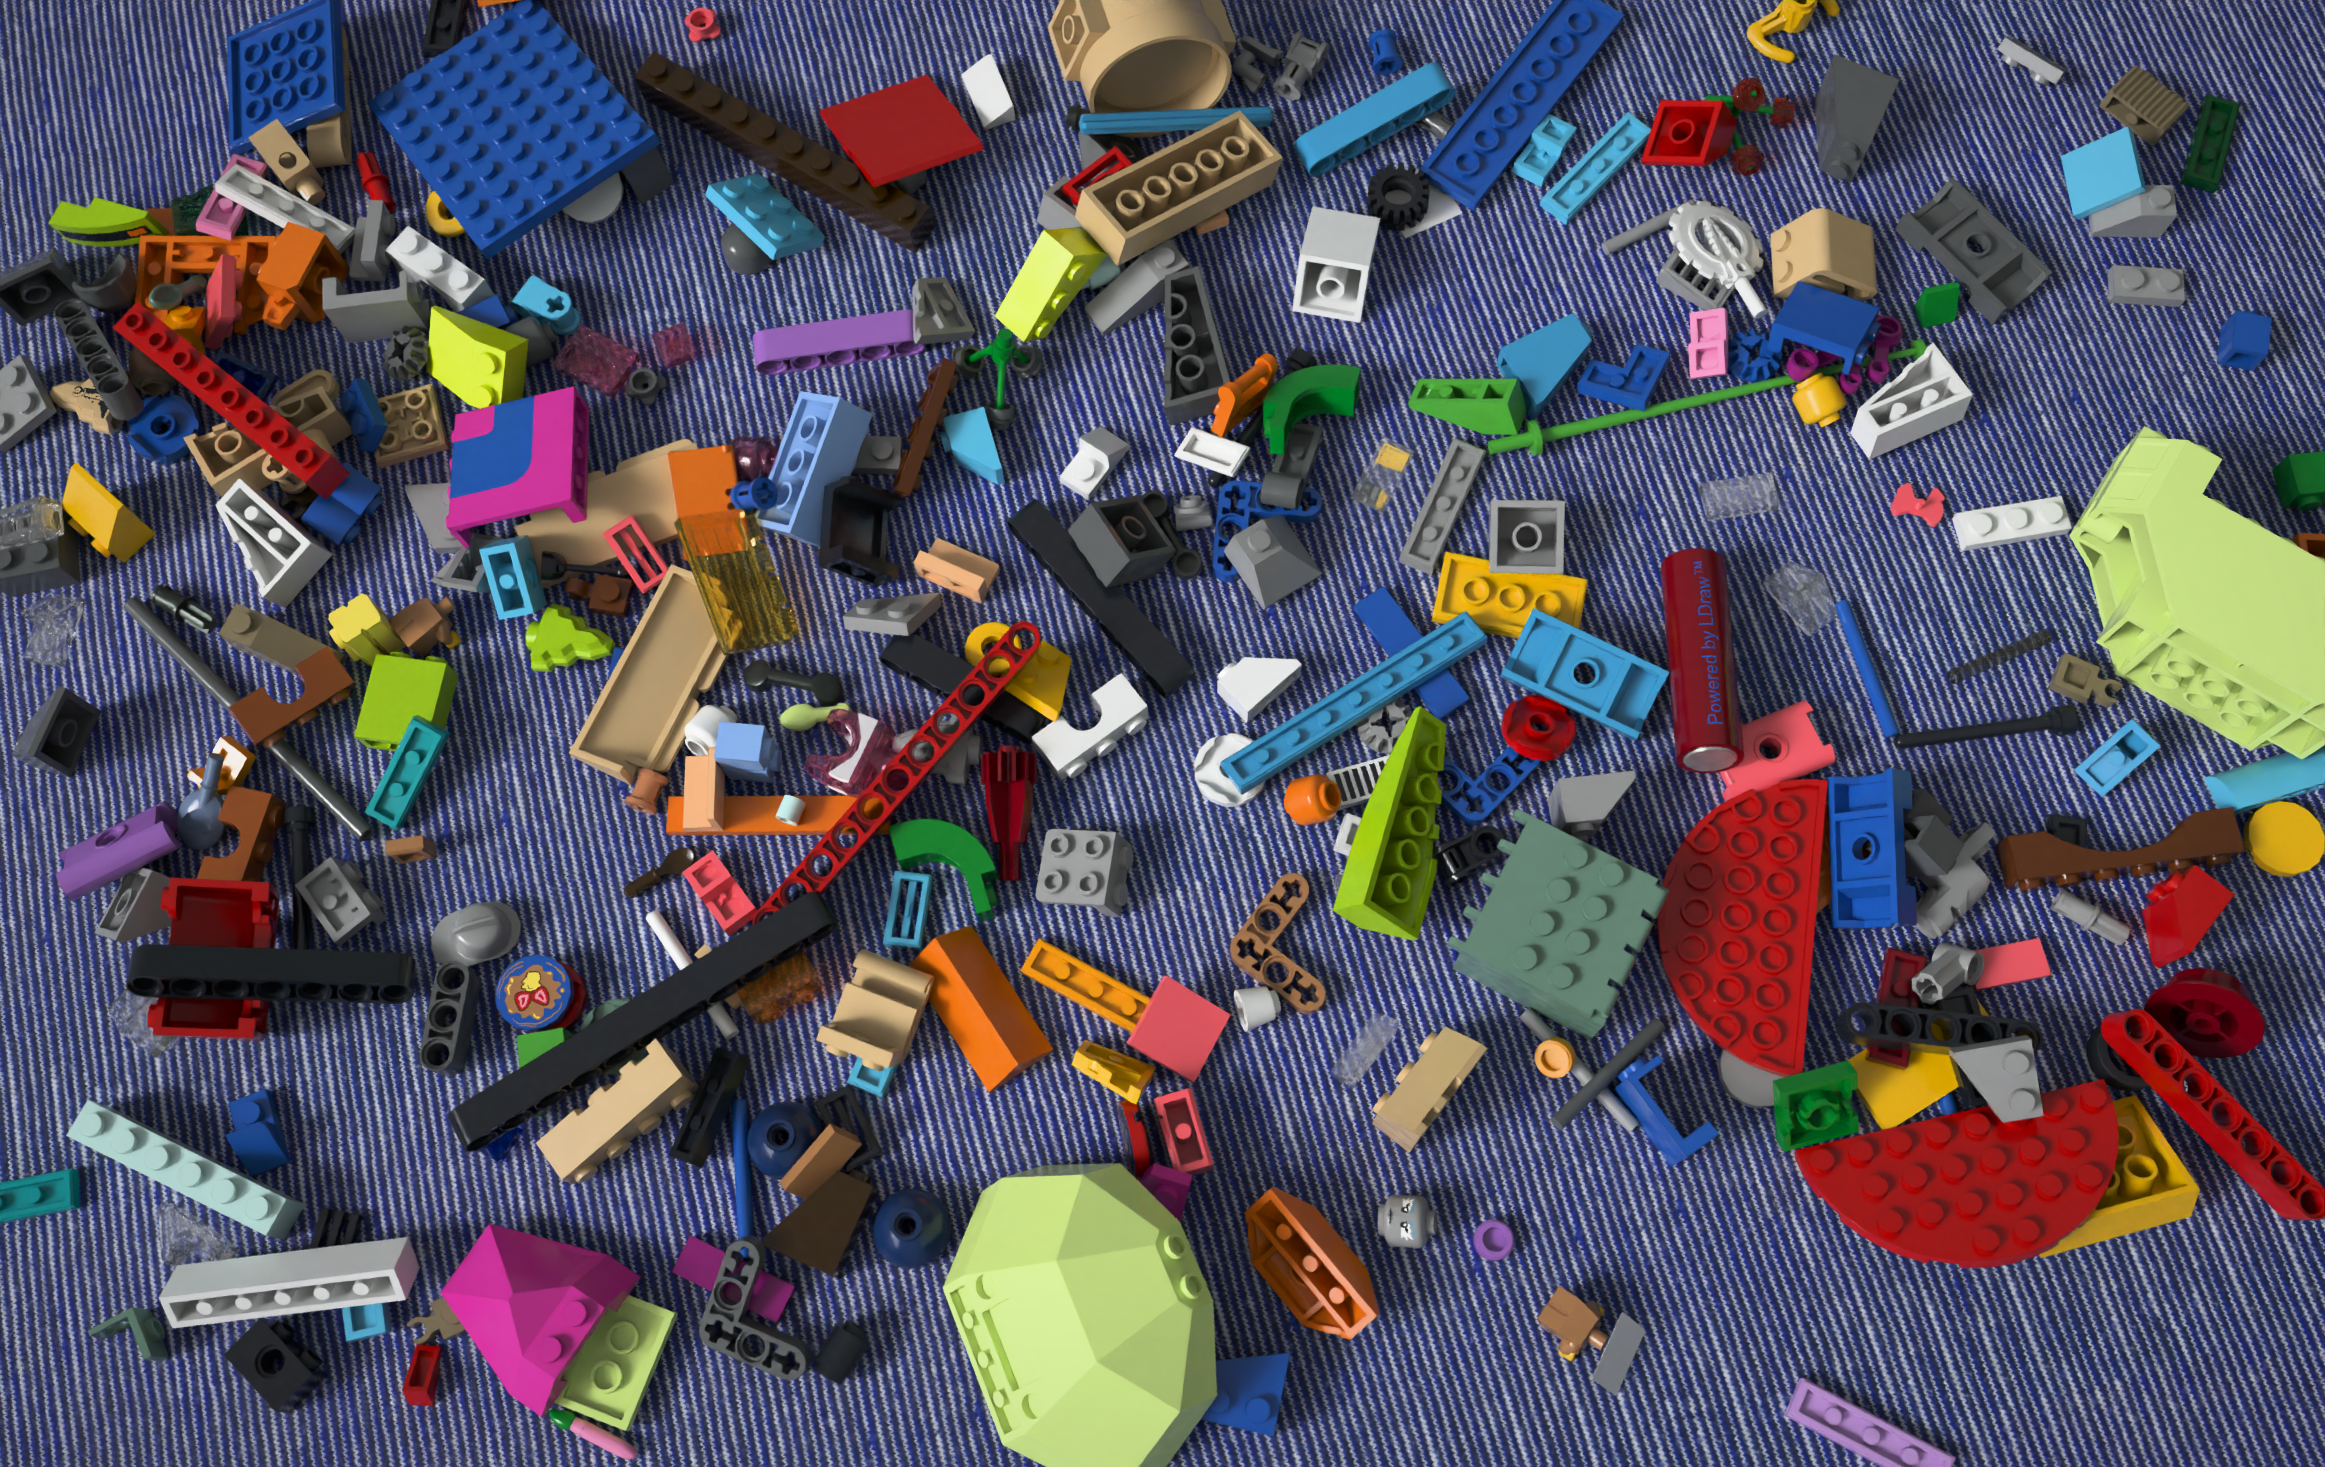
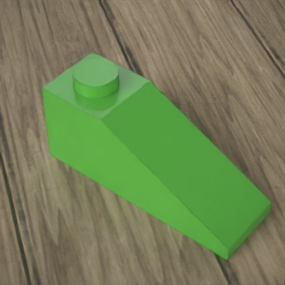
M1418 379L1408 402L1410 409L1482 434L1518 435L1527 412L1518 379Z

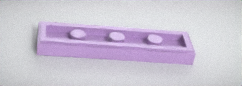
M1805 1378L1799 1379L1784 1416L1881 1467H1952L1956 1457Z

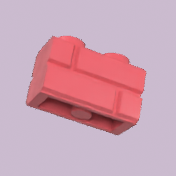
M1184 1089L1153 1099L1172 1168L1193 1176L1214 1170V1164L1192 1089Z

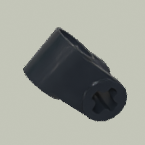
M1482 826L1460 838L1450 840L1433 850L1432 858L1437 860L1446 876L1445 884L1447 888L1463 883L1476 873L1493 866L1499 861L1503 852L1497 848L1500 839H1504L1499 829L1493 826ZM1488 839L1495 844L1497 850L1493 853L1485 854L1477 848L1476 843L1480 840Z

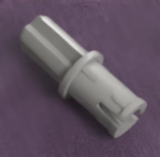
M2065 889L2059 891L2050 907L2052 911L2064 915L2081 925V930L2086 931L2089 929L2117 945H2122L2131 932L2128 925L2101 911L2100 905H2091Z

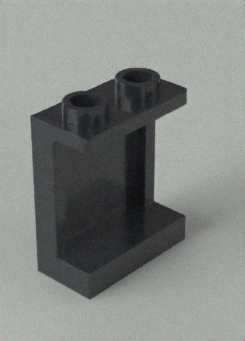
M844 476L840 480L824 487L818 567L872 587L897 580L899 565L886 561L889 512L901 507L902 499L889 494V491L884 488L867 485L860 478L854 476Z

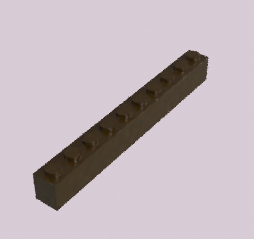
M655 51L634 75L644 100L916 254L934 230L931 210L928 205L889 183L873 188L857 165Z

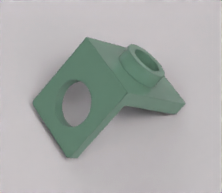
M131 1307L88 1330L90 1337L110 1338L131 1326L144 1360L163 1361L169 1358L162 1340L165 1337L163 1326L156 1317H153L150 1309Z

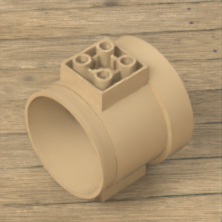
M1060 0L1048 25L1064 79L1067 81H1081L1091 113L1213 108L1221 99L1231 79L1232 69L1229 55L1234 50L1237 42L1221 0ZM1172 131L1114 134L1123 137L1144 138L1170 133Z

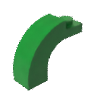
M1348 365L1312 366L1295 371L1275 383L1263 400L1264 438L1270 439V454L1284 455L1293 427L1306 417L1317 414L1353 417L1360 395L1361 367Z
M915 819L888 826L897 860L903 871L927 863H944L953 866L967 879L980 923L995 918L992 907L997 906L998 901L992 883L985 885V883L999 878L988 852L973 835L957 825L936 819Z

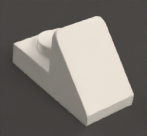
M1102 427L1079 438L1080 451L1060 475V483L1087 500L1092 498L1130 448L1128 443Z

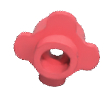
M697 8L691 11L685 18V24L690 29L689 39L692 42L699 43L702 39L717 38L721 34L720 27L716 25L717 14L715 11Z

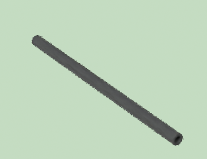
M139 597L129 599L124 605V610L230 713L229 707L242 698ZM284 739L269 748L263 744L360 842L368 840L374 834L375 829Z

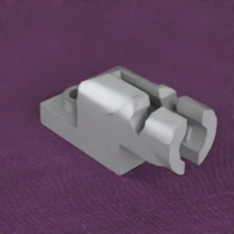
M1986 822L1968 829L1958 838L1964 846L1956 858L1955 866L1947 875L1918 877L1928 889L1916 905L1917 925L1915 926L1928 938L1935 939L1938 935L1941 937L1955 923V919L1963 917L1986 892L1990 880L1974 862L1988 851L1989 847L1986 843L1996 834Z

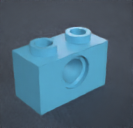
M528 535L493 541L479 549L499 620L533 614L547 604Z

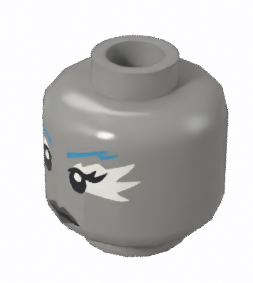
M1391 1195L1385 1204H1380L1378 1210V1234L1385 1237L1389 1246L1421 1248L1426 1245L1429 1235H1436L1437 1212L1429 1209V1204L1425 1197Z

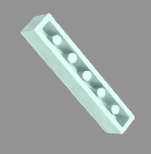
M87 1100L66 1135L265 1236L285 1240L305 1205L109 1106Z

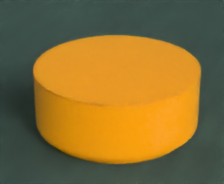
M1550 1037L1537 1047L1534 1060L1542 1074L1550 1078H1561L1574 1067L1576 1054L1572 1045L1565 1039Z

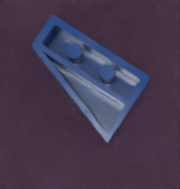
M1290 1353L1216 1360L1217 1397L1200 1420L1273 1437Z

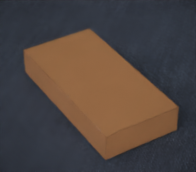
M829 1124L781 1179L780 1184L784 1191L807 1199L844 1166L862 1143L857 1135Z

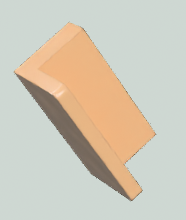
M940 538L934 541L928 553L920 550L914 560L919 577L981 604L1000 570L997 563Z
M709 747L708 756H685L683 829L686 832L723 831L725 772L722 770L723 767H720L714 758L715 747Z

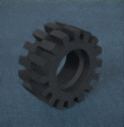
M1398 163V169H1394L1392 164L1386 165V172L1380 168L1377 170L1376 177L1372 176L1370 185H1368L1367 208L1370 210V216L1380 218V227L1386 222L1387 230L1391 231L1393 230V225H1398V231H1404L1405 224H1408L1410 229L1415 227L1416 220L1420 223L1424 219V213L1427 214L1430 194L1428 179L1424 180V173L1421 170L1415 174V167L1412 165L1409 166L1408 170H1405L1404 163ZM1392 190H1403L1411 195V200L1408 203L1398 205L1388 202L1385 195Z

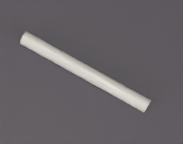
M659 910L646 916L647 922L679 970L693 963ZM721 1003L707 1010L726 1040L733 1038L739 1033L738 1028Z

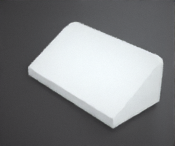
M992 54L983 57L961 74L984 130L1016 120L1013 103Z

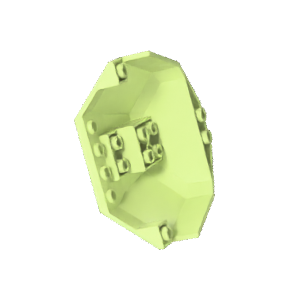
M1121 1163L1043 1165L1003 1177L981 1192L944 1283L943 1290L1002 1444L1045 1467H1166L1217 1397L1213 1299L1181 1223Z

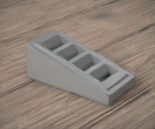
M1676 246L1661 268L1656 283L1704 310L1722 308L1734 289L1728 290L1717 278L1709 279L1699 274L1697 268L1692 264L1687 265L1679 256L1680 251ZM1676 267L1682 270L1680 274L1674 271ZM1689 274L1694 277L1691 283L1685 280ZM1701 281L1707 284L1702 292L1697 289ZM1713 288L1719 290L1714 300L1708 297Z

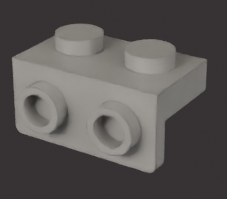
M369 200L367 217H359L357 219L349 271L352 280L386 281L387 267L390 265L391 258L385 250L391 244L392 235L395 233V218L393 214L389 213L383 200Z

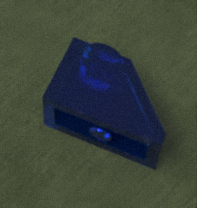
M220 349L212 360L263 402L266 401L280 379L277 375Z

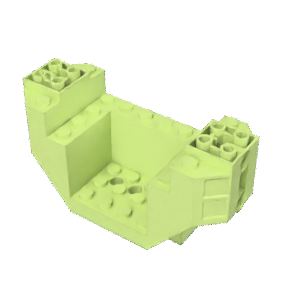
M2144 426L2114 459L2069 535L2089 568L2104 628L2096 643L2109 650L2116 675L2247 750L2252 751L2275 744L2296 757L2304 759L2325 745V559L2316 557L2299 548L2290 539L2279 537L2268 531L2257 521L2245 518L2228 509L2221 501L2203 495L2222 458L2212 454L2208 448L2202 445L2194 444L2189 440L2168 439L2161 432L2152 431Z

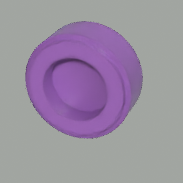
M1500 1220L1485 1221L1474 1233V1248L1482 1258L1489 1261H1499L1511 1253L1514 1247V1234L1511 1228Z

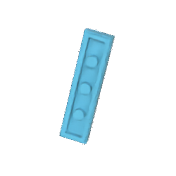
M1627 112L1541 199L1540 206L1567 225L1647 144L1651 128Z

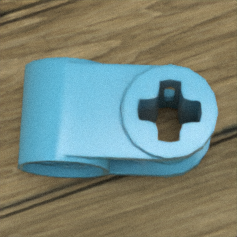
M536 276L529 277L510 303L512 308L524 318L534 316L541 324L548 322L552 331L559 335L575 333L581 325V316L572 307L569 295L550 286Z

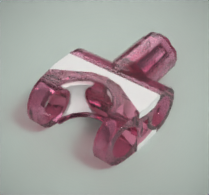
M834 709L830 711L825 721L826 725L834 732L840 734L839 737L844 739L850 747L846 752L835 756L825 754L824 756L817 754L808 755L803 766L805 771L818 782L837 792L858 799L897 755L889 751L896 733L889 725L864 714L844 709ZM903 770L895 771L890 777V786L899 791L905 789L909 784L908 774Z

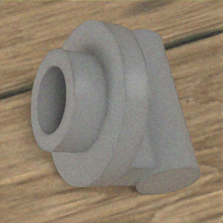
M1199 495L1180 498V503L1174 505L1176 531L1212 527L1209 502L1202 501Z

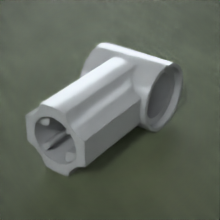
M1942 942L1936 947L1931 963L1912 978V990L1918 994L1922 1002L1934 1005L1940 999L1945 998L1961 983L1975 985L1983 974L1984 955L1981 952Z

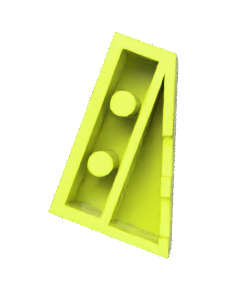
M1081 227L1043 230L995 317L1023 342L1045 338L1051 332L1054 323L1106 258L1107 254L1091 235Z

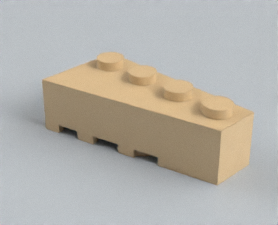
M322 386L278 402L277 408L273 409L301 432L312 428L322 430L331 446L353 434L351 425L345 415ZM224 422L213 426V432L200 437L196 433L183 437L209 484L221 497L227 493L239 478L260 490L275 482L268 479L262 472V463L269 454L233 425H228Z
M657 1039L653 1040L645 1047L649 1052L647 1057L636 1063L634 1060H630L619 1070L621 1076L617 1083L599 1087L590 1095L587 1101L589 1107L583 1111L581 1108L573 1110L536 1142L562 1181L572 1185L576 1182L581 1184L597 1173V1166L608 1157L614 1159L623 1154L630 1147L629 1141L640 1133L643 1135L650 1133L662 1123L661 1117L671 1109L679 1110L692 1101L694 1098L692 1093L698 1090L699 1086L671 1049Z

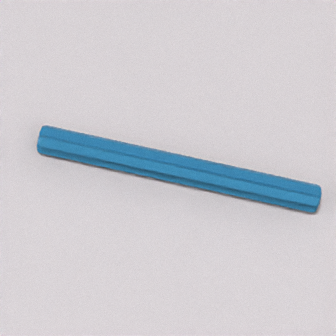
M1269 106L1089 113L1081 115L1079 127L1083 135L1202 130L1239 110L1255 127H1268L1271 125V121H1273V114Z

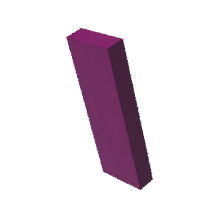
M690 1235L672 1273L712 1292L725 1252ZM742 1260L740 1267L735 1271L741 1273L747 1262ZM761 1270L748 1310L779 1324L797 1287ZM733 1282L725 1283L723 1291L726 1298L732 1302H739L742 1298L740 1287Z

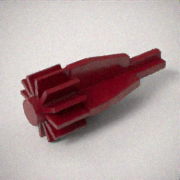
M1004 745L998 746V753L986 752V754H981V784L985 785V802L992 841L995 845H999V881H1020V844L1027 843L1033 807L1032 784H1037V754L1029 753V751L1020 752V746Z

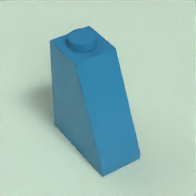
M1575 313L1569 314L1500 349L1496 365L1505 379H1518L1527 407V414L1531 420L1541 414L1587 356L1592 341L1591 332L1584 322L1580 323Z

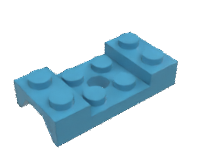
M1533 608L1500 677L1532 693L1536 692L1635 741L1641 732L1644 721L1658 692L1670 672ZM1585 663L1592 666L1595 671V678L1591 683L1581 684L1576 681L1574 669L1577 665Z

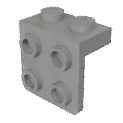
M1050 829L1045 835L1035 894L1036 899L1041 903L1093 906L1105 916L1120 917L1122 906L1126 904L1128 897L1126 878L1127 871L1133 864L1132 845L1117 832Z

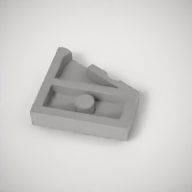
M947 278L917 279L912 287L913 340L915 344L970 340L975 333V329Z
M451 483L405 485L404 490L433 549L437 554L456 553L462 544L455 536L450 534L446 526V516L449 515L450 502L447 490Z
M940 593L860 600L851 610L843 615L845 629L909 636L942 606Z
M2027 1035L1949 1048L1951 1057L1958 1063L1970 1082L2003 1123L2044 1116L2032 1040Z

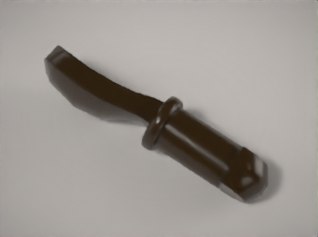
M687 847L673 850L666 856L659 868L652 866L650 871L634 881H629L624 887V895L628 898H637L641 893L658 882L662 883L664 881L663 876L682 874L684 870L694 864L696 859L695 852Z

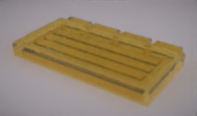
M743 509L682 516L675 521L674 525L723 655L784 645L792 639L791 636L799 633L791 608H780L786 605L788 600L778 575L768 576V574L775 572L776 569L766 543L756 544V542L764 537L755 514L745 515Z

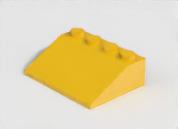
M2136 1095L2113 1101L2119 1132L2118 1154L2112 1178L2102 1201L2080 1229L2077 1228L2070 1235L2059 1241L2056 1247L2040 1254V1258L2192 1216L2200 1189Z

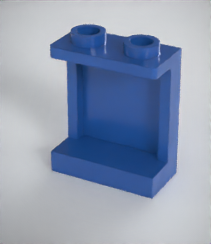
M1798 281L1773 322L1767 349L1781 353L1786 342L1790 339L1843 357L1845 363L1842 373L1849 375L1855 364L1862 365L1869 349L1867 342L1873 344L1877 338L1881 324L1876 322L1880 308Z

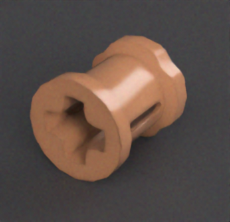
M638 768L636 774L639 777L631 796H627L624 803L640 812L655 815L657 812L655 804L663 786H667L670 780L655 771Z

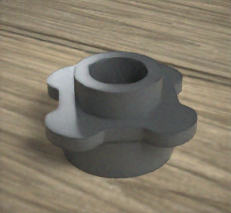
M641 367L631 374L629 383L625 386V392L627 396H635L641 399L644 405L648 406L655 403L656 395L666 387L667 382L663 376H656L652 370ZM648 384V388L644 389L643 386Z

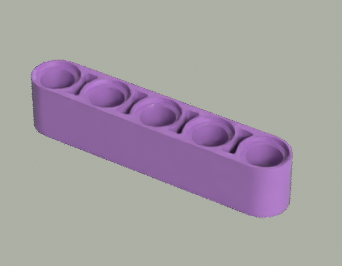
M910 309L765 329L753 335L756 371L763 375H777L918 354L925 349V344H915L913 340V310Z

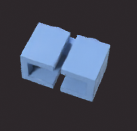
M721 721L719 723L714 758L720 767H723L722 770L729 779L773 783L774 771L779 772L781 768L782 752L778 750L774 738H770L771 735L764 725Z

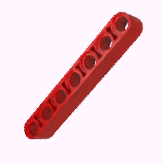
M2141 1009L2110 1013L2103 1019L2101 1032L2105 1041L2281 1217L2287 1220H2320L2325 1218V1188L2149 1013ZM2126 1022L2129 1024L2131 1029L2130 1035L2126 1030ZM2155 1051L2159 1056V1064L2155 1059ZM2184 1080L2187 1082V1086H2188V1091H2187V1092H2186V1090H2185V1088H2184ZM2213 1109L2216 1112V1121L2213 1116ZM2242 1139H2244V1142H2245V1149L2243 1148V1145H2242ZM2272 1168H2273V1171H2274V1178H2273L2272 1173H2271Z

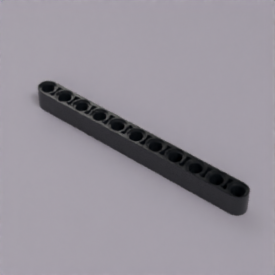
M812 891L799 897L455 1107L447 1117L464 1151L473 1152L487 1146L642 1051L653 1040H660L832 934L839 926V923L819 891Z

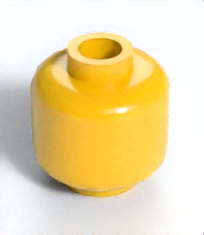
M1822 372L1795 386L1797 391L1793 394L1792 401L1805 424L1812 425L1818 422L1822 428L1841 418L1838 411L1846 406L1847 401L1833 376L1824 377Z

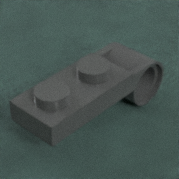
M1297 423L1293 427L1284 455H1277L1272 471H1267L1261 488V503L1293 510L1299 508L1323 439V427Z

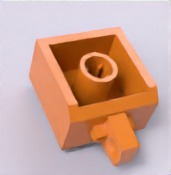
M287 222L282 233L277 236L274 248L267 261L261 265L256 279L269 295L262 315V319L267 325L286 331L294 318L312 324L325 318L326 314L322 306V279L337 277L343 285L350 271V267L326 234Z

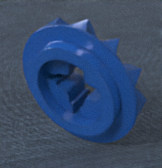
M1753 328L1748 332H1738L1728 342V369L1736 377L1747 382L1767 380L1779 369L1783 353L1767 349L1769 341L1767 332L1761 334L1754 332ZM1758 347L1760 351L1759 357L1748 364L1749 352L1753 348Z

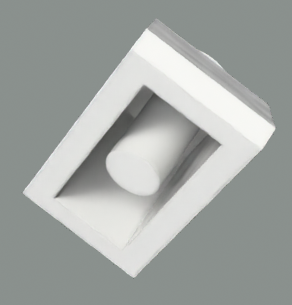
M1244 657L1237 664L1234 662L1228 664L1218 675L1219 680L1217 681V693L1248 723L1300 677L1302 664L1297 659Z

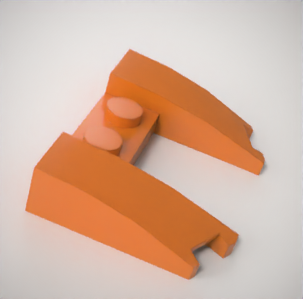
M140 236L135 303H140L164 322L170 310L156 309L148 301L149 294L156 286L164 283L178 285L182 283L184 273H213L222 254L235 256L236 270L242 271V284L240 291L237 292V301L242 303V312L239 322H235L234 332L237 335L248 333V326L263 320L262 315L269 295L256 279L261 265L267 261L273 250L277 237L234 236L232 241L216 236Z

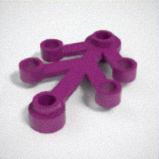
M1886 315L1879 316L1876 319V322L1880 323L1881 327L1873 344L1867 342L1869 347L1874 346V356L1866 368L1865 376L1874 383H1881L1886 379L1890 371V366L1887 363L1889 348L1896 347L1902 339V326L1900 322ZM1797 342L1799 345L1808 347V345ZM1796 349L1791 353L1786 369L1791 379L1802 382L1812 377L1817 368L1840 360L1843 357L1825 351L1814 353L1807 349ZM1855 364L1849 375L1841 374L1837 383L1843 393L1854 394L1858 391L1862 382L1860 375L1861 365Z

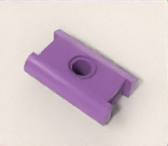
M163 801L59 852L58 855L64 861V869L56 873V878L65 895L71 900H77L180 849L182 845L175 837V831L178 830V814L170 803Z

